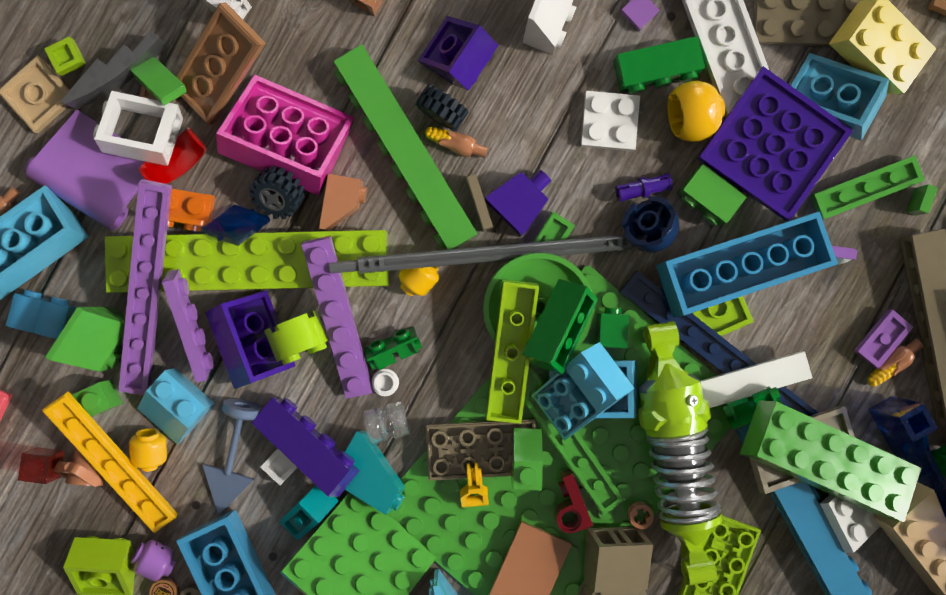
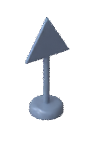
M226 399L223 401L222 411L224 414L236 419L225 470L203 464L218 515L254 480V478L232 472L243 420H254L262 410L260 405L248 400Z

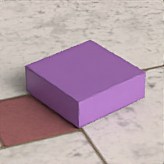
M631 0L620 13L639 32L660 10L651 0Z

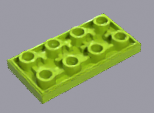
M722 515L723 521L711 532L703 548L706 555H711L714 560L717 580L688 586L683 578L678 595H738L761 529Z

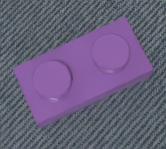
M888 309L854 349V352L873 368L879 369L912 330L913 326L894 310Z

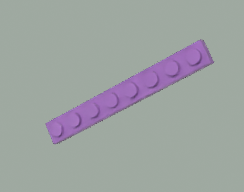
M144 179L139 181L118 390L143 396L150 387L172 193V185Z

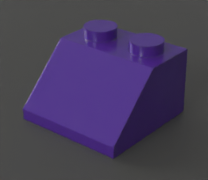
M447 16L419 57L418 62L452 85L469 91L499 45L480 25Z

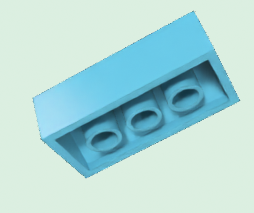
M45 185L0 216V300L89 237L76 215Z

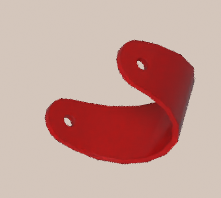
M188 127L177 136L168 166L144 162L138 170L146 180L169 184L196 165L207 149L191 128Z

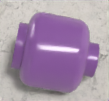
M152 539L146 542V544L142 542L138 546L130 563L134 564L133 571L135 574L155 582L163 575L168 577L176 561L172 560L173 549Z

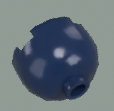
M658 196L647 197L649 200L642 201L638 205L633 203L628 208L622 220V227L624 228L625 237L631 245L642 252L655 253L671 246L677 238L680 224L678 214L668 200ZM638 236H644L642 240L637 238Z

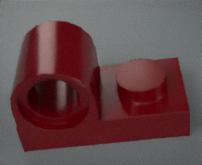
M570 469L560 472L562 481H559L558 485L563 497L569 496L570 499L562 501L555 508L554 516L559 528L565 533H575L592 527L593 523L573 473ZM572 511L575 513V518L571 522L561 520L565 512Z

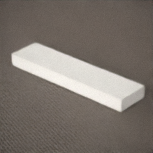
M800 351L700 381L703 398L708 400L709 408L752 396V394L767 389L766 387L768 386L770 388H780L811 379L812 374L805 352Z

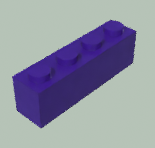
M272 397L252 421V424L328 497H339L360 471L354 465L355 460L348 453L340 452L334 447L336 442L325 433L320 434L315 429L317 425L312 419L305 415L301 416L296 411L298 407L288 398L279 399Z

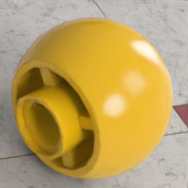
M689 81L679 85L670 93L667 102V114L673 134L684 141L698 142L708 139L716 133L725 115V103L715 87L702 81Z

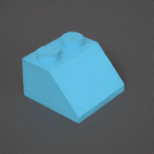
M172 368L165 370L146 390L137 409L178 445L210 411L215 403L179 370Z

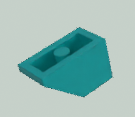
M315 485L281 518L279 523L298 541L327 515L337 504L338 500L335 497H328Z

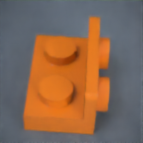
M172 189L168 227L173 228L174 223L184 224L185 230L201 232V227L210 228L215 196Z

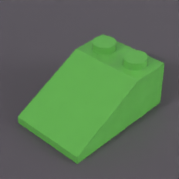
M112 306L77 307L47 353L46 358L51 361L94 371L113 369L122 358L120 353L123 349L126 315Z

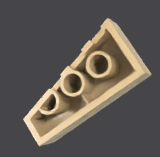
M917 482L904 522L883 518L876 514L873 517L931 592L936 595H946V518L935 491Z

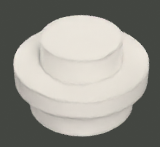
M381 369L372 378V388L381 396L392 395L399 386L397 374L390 369Z

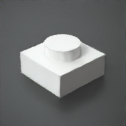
M278 448L260 467L280 486L297 469Z

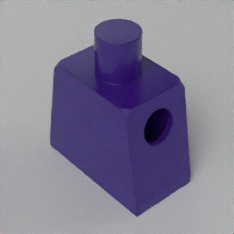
M539 170L530 180L520 172L485 198V202L521 237L549 200L541 191L551 182V179L542 170Z

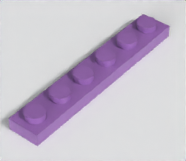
M326 236L303 241L302 248L345 397L347 399L373 393L372 382L342 273L330 274L329 263L338 261L332 237Z

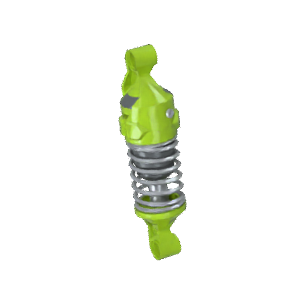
M671 321L647 325L644 327V338L651 357L645 373L646 380L639 387L641 406L638 408L640 426L646 432L647 442L653 445L649 450V455L655 458L651 464L652 469L657 471L653 480L660 485L655 490L656 495L661 498L657 504L658 509L662 511L659 514L660 525L662 529L676 536L681 542V570L686 584L690 586L716 581L717 571L711 555H706L703 550L711 532L723 521L720 504L710 500L718 494V491L714 488L706 487L716 481L714 476L706 474V472L714 467L711 462L705 461L712 453L709 449L705 448V443L710 439L704 435L708 431L707 421L711 419L709 402L703 398L700 379L682 369L672 356L675 346L679 345V332L676 323ZM659 476H661L662 479H664L666 482L660 481ZM701 479H708L706 481L697 482ZM663 488L675 489V492L668 495L661 494ZM699 492H707V493H710V494L702 495V496H699V495H698ZM665 501L677 502V504L667 508L663 507Z

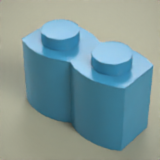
M25 289L24 293H14L5 326L57 339L76 310V307L68 305L69 300L52 296L51 300L41 298V292Z

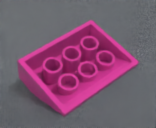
M254 75L216 133L217 150L219 154L259 171L265 167L270 169L271 166H276L277 171L280 167L285 168L286 174L291 171L294 174L292 178L300 180L298 185H303L304 190L319 196L327 183L328 174H331L355 117Z

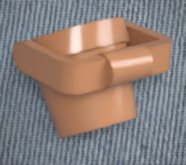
M74 450L71 462L58 461L53 469L66 478V484L94 487L104 485V478L78 450Z

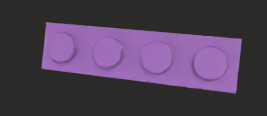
M179 269L168 271L162 284L195 382L206 381L210 370L213 369V358L210 353L206 352L204 331L202 328H198L196 321L198 318L197 309L194 304L190 303L188 297V282L186 278H182Z

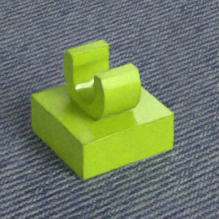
M70 36L44 48L56 73L61 76L73 72L86 64L75 40Z

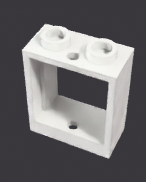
M111 91L108 101L106 100L103 103V116L100 124L95 126L93 133L94 140L101 152L168 166L183 121L178 104L168 103L163 106L158 100ZM121 110L162 118L153 144L112 136Z

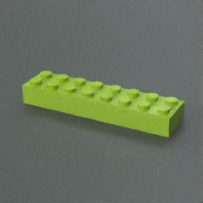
M502 280L486 420L519 424L522 422L529 360L522 354L534 330L539 292L538 283Z

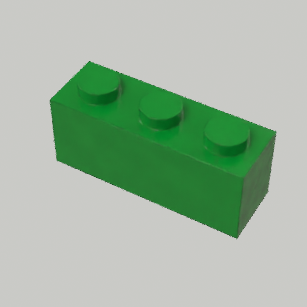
M698 36L620 53L613 60L620 93L628 91L629 94L640 93L645 90L644 87L655 85L656 89L671 85V81L681 79L682 83L693 81L705 69Z
M558 279L555 288L550 293L543 313L538 318L532 336L525 345L522 355L535 366L563 375L598 301L594 293L587 286Z

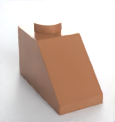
M328 174L319 229L330 231L360 209L361 203L365 204L367 187H363L364 182L361 179Z

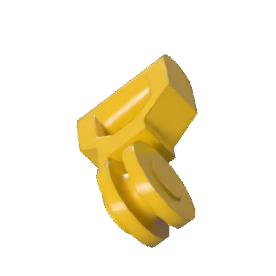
M467 463L468 484L460 489L462 508L489 505L488 488L482 485L481 468H478V463H474V468H471L470 463Z

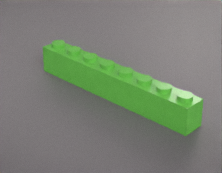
M361 44L334 60L337 67L334 74L342 86L347 84L352 91L348 97L356 110L361 107L366 114V117L362 118L370 133L376 131L381 140L376 143L384 156L390 154L395 163L391 167L398 179L404 177L409 187L405 188L412 202L419 201L423 208L419 213L427 226L433 224L437 231V234L433 236L440 248L456 249L477 236L476 230L364 46Z

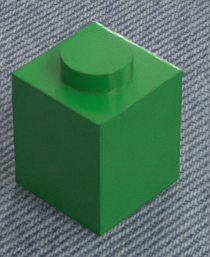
M605 308V313H597L595 344L600 342L603 347L627 348L629 315L621 314L622 309Z

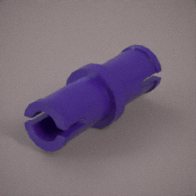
M669 173L651 178L644 176L638 178V181L616 185L615 193L619 202L637 197L644 199L653 193L672 190L673 182Z

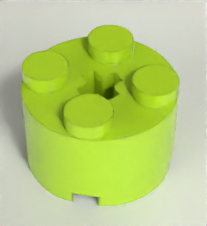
M317 310L310 313L311 318L306 313L278 324L274 327L276 330L274 333L271 332L270 328L264 330L277 362L281 360L283 365L300 359V352L308 350L309 354H313L327 348L325 342L329 341Z

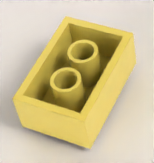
M860 0L829 43L852 67L889 79L887 95L905 93L936 50L889 0Z

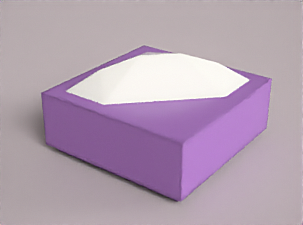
M832 246L838 264L856 260L857 250Z

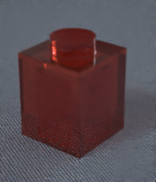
M37 447L22 452L18 481L48 484L61 478V475L53 469L58 461H63L64 451Z

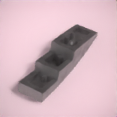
M150 31L133 51L123 45L107 64L97 58L61 101L78 110L104 98L111 91L117 90L134 78L131 69L153 56L156 58L168 45Z

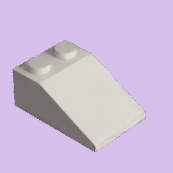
M535 0L528 17L522 43L549 54H553L555 46L561 48L567 33L562 31L565 21L571 23L576 7L572 5L573 0Z

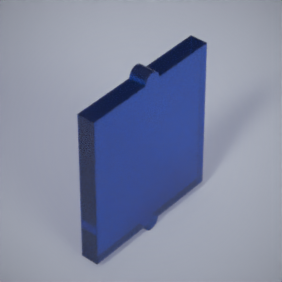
M234 204L202 228V232L217 238L218 241L223 240L239 246L269 223L270 217L255 212L254 209L249 210Z

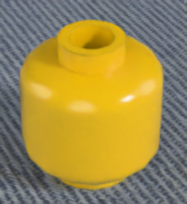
M438 266L401 269L398 275L402 283L400 285L401 289L409 296L414 294L418 296L427 295L439 280Z
M145 428L137 431L136 435L131 437L129 441L131 464L145 472L156 470L167 459L166 437L154 428Z

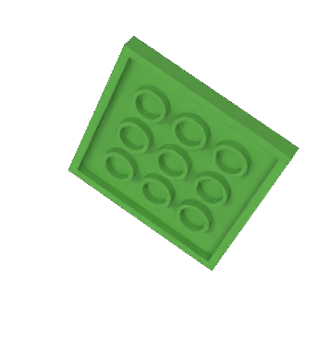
M349 492L280 573L304 595H409L437 557L388 514L381 513Z

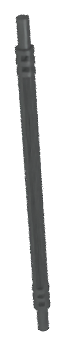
M625 234L609 235L605 237L357 257V260L329 263L330 274L354 271L364 274L367 272L374 273L390 270L504 261L532 252H546L560 256L631 250L634 246L630 244ZM638 236L637 238L642 240L644 236Z

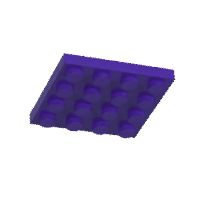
M763 66L756 73L697 159L788 222L791 221L853 132V129Z

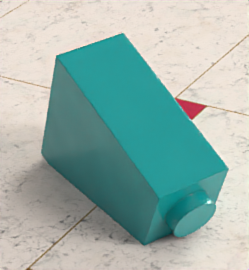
M365 430L357 431L345 452L355 460L354 465L360 471L345 490L385 515L392 510L397 511L405 496L401 495L405 486L370 434Z

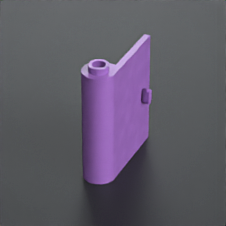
M76 110L36 157L34 156L28 160L25 165L26 177L42 187L44 185L47 186L57 197L111 231H114L125 221L128 215L127 205L137 194L139 181L142 179L146 180L138 170L146 161L102 153L93 137L94 128L99 123Z

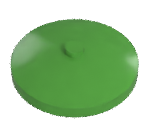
M546 252L526 253L506 262L493 275L484 294L483 315L491 338L495 342L502 280L538 283L539 292L534 323L535 329L538 318L543 313L550 293L555 288L558 279L587 286L592 291L584 274L565 258ZM595 307L577 343L576 348L584 341L587 334L589 333V330L592 326L594 319Z

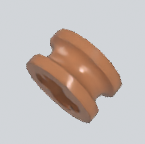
M639 501L630 505L627 517L634 527L646 529L653 523L654 513L646 503ZM638 509H642L644 513L647 510V514L643 516V521H639L637 518L634 520V516L638 515Z

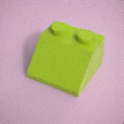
M95 536L74 538L63 568L77 595H133L134 564L130 562L135 551L130 540L124 538L100 539Z

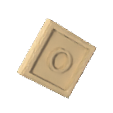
M37 55L0 88V96L27 126L38 134L68 107L61 100L69 92L70 88L45 60Z

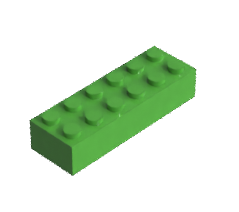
M758 401L740 454L880 517L901 522L905 521L921 472V468L777 401Z

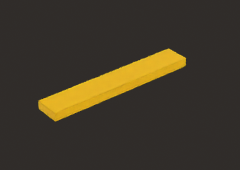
M69 391L44 407L43 413L153 533H156L176 519L178 513L137 467L131 464L129 458Z

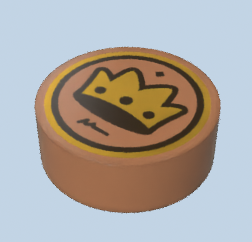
M163 577L151 586L149 595H179V586L174 579Z

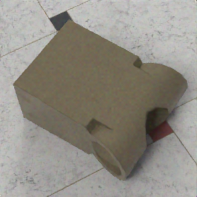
M636 527L587 528L583 571L584 581L579 588L578 595H647L645 590L648 589L653 544L641 529Z

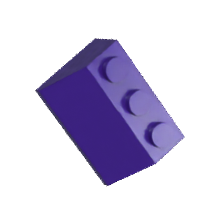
M267 290L222 303L205 312L234 389L295 367L294 361L283 365L281 360L276 361L264 330L270 328L271 332L274 333L276 332L274 327L279 324Z

